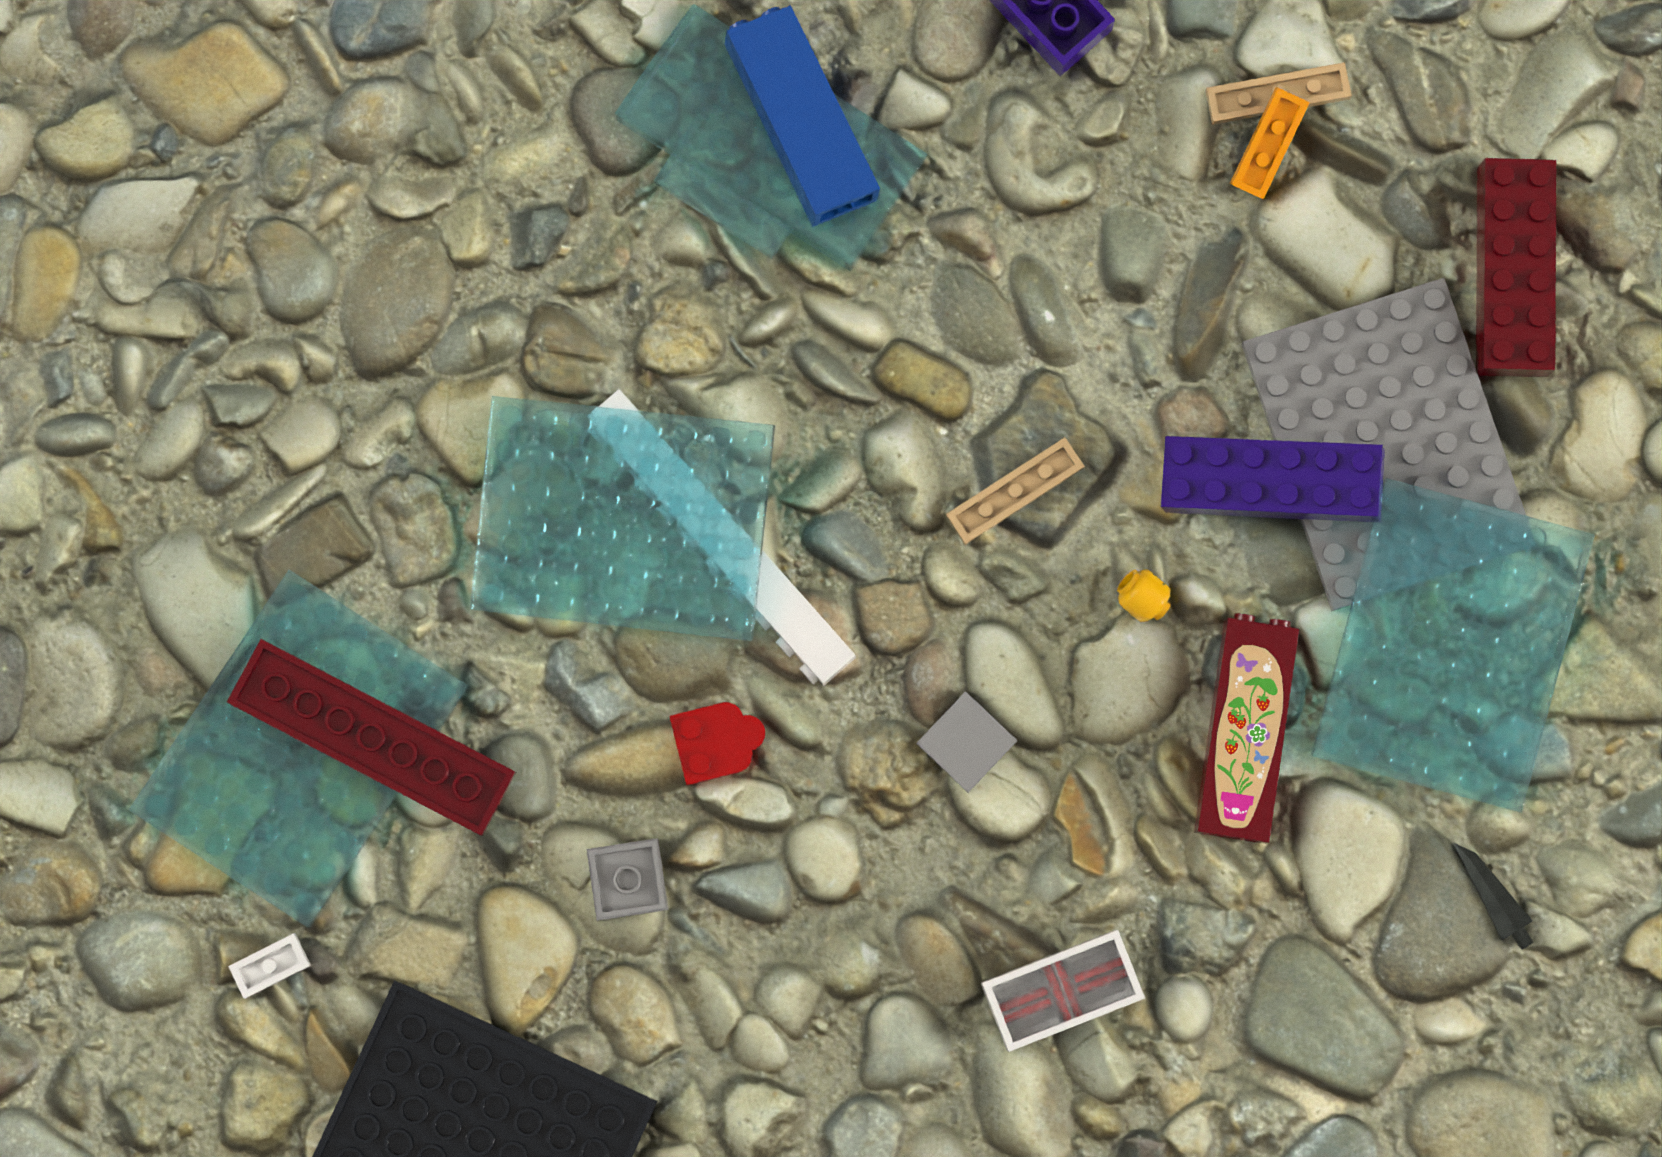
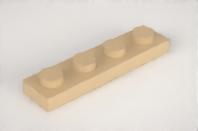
M1345 62L1207 87L1205 91L1212 125L1262 116L1275 87L1310 102L1308 107L1350 100L1352 97Z
M1064 437L947 513L946 517L964 545H967L1084 469L1085 466Z

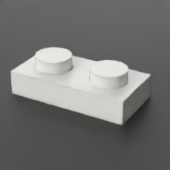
M293 933L228 967L243 998L247 999L310 967L311 964L296 933Z

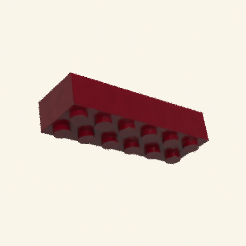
M1485 158L1477 167L1476 371L1478 376L1548 377L1555 371L1556 160Z

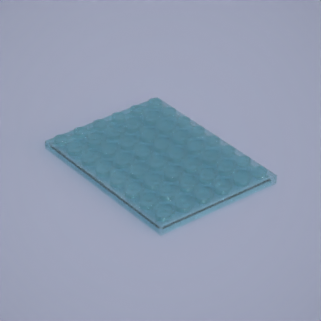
M492 396L470 609L752 641L775 425Z
M1384 479L1381 523L1373 522L1311 756L1522 813L1595 534L1396 480Z
M288 570L129 808V811L301 924L310 928L399 793L227 703L260 639L437 731L441 730L469 686L291 570Z

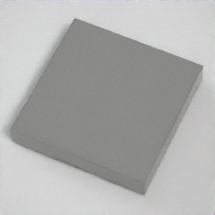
M965 691L916 744L969 793L1018 740Z
M658 838L586 849L597 921L669 910Z

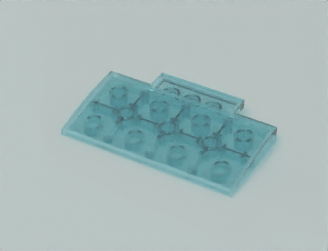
M693 4L615 112L616 120L671 155L654 179L656 185L761 253L773 259L788 235L792 233L851 271L928 154L835 95L873 172L880 191L876 202L812 227L724 45L726 30H729V26Z

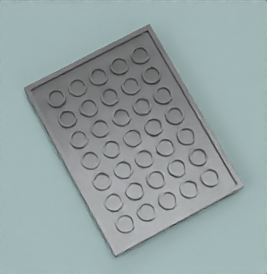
M1444 278L1241 343L1273 440L1383 445L1385 450L1381 523L1301 519L1331 611L1536 546Z

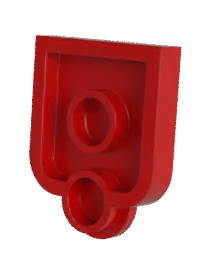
M722 702L669 716L687 786L743 772L752 762V750L760 747L765 739L763 723L754 716H743L739 707L729 702Z

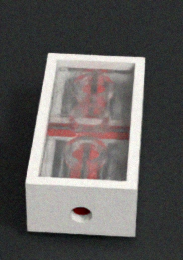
M1113 930L981 982L1008 1052L1145 999L1118 930Z

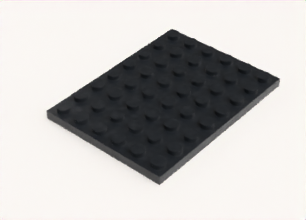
M394 980L312 1157H633L658 1100L400 981Z

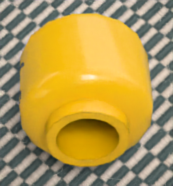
M1148 569L1132 570L1122 579L1117 587L1119 592L1118 603L1139 622H1147L1152 618L1159 620L1170 608V603L1167 602L1170 597V588Z

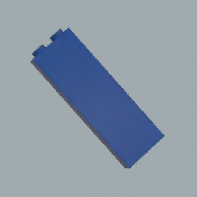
M791 5L782 9L780 7H773L765 11L757 19L749 22L744 19L731 25L729 30H726L724 45L812 227L876 202L880 187Z

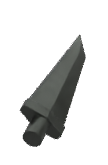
M1453 842L1501 940L1512 935L1521 950L1531 945L1533 940L1524 928L1533 921L1529 914L1522 909L1477 853Z

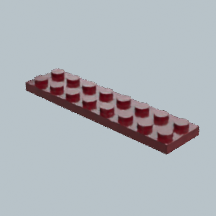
M260 639L227 700L228 704L480 836L484 835L517 773L263 639Z

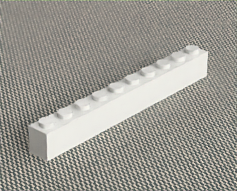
M620 389L587 416L592 425L587 429L600 445L607 442L614 449L615 452L611 455L614 461L624 472L630 468L637 475L638 479L634 483L647 498L654 495L661 502L662 505L658 508L660 513L671 525L677 521L684 528L685 532L681 535L694 551L700 547L709 557L705 561L707 566L718 578L724 574L731 581L732 585L728 588L741 604L748 601L756 610L752 614L754 619L765 631L771 627L780 637L776 641L777 645L789 658L795 654L804 665L799 669L812 684L819 681L825 686L856 658L852 650Z

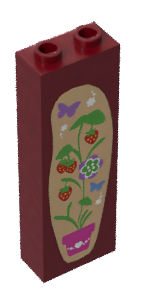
M1234 613V618H1227L1224 621L1194 833L1263 844L1270 842L1299 629L1291 628L1290 621L1270 619L1269 624L1255 622V616L1241 613Z

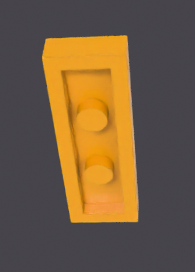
M1275 87L1232 177L1231 185L1264 199L1310 102Z

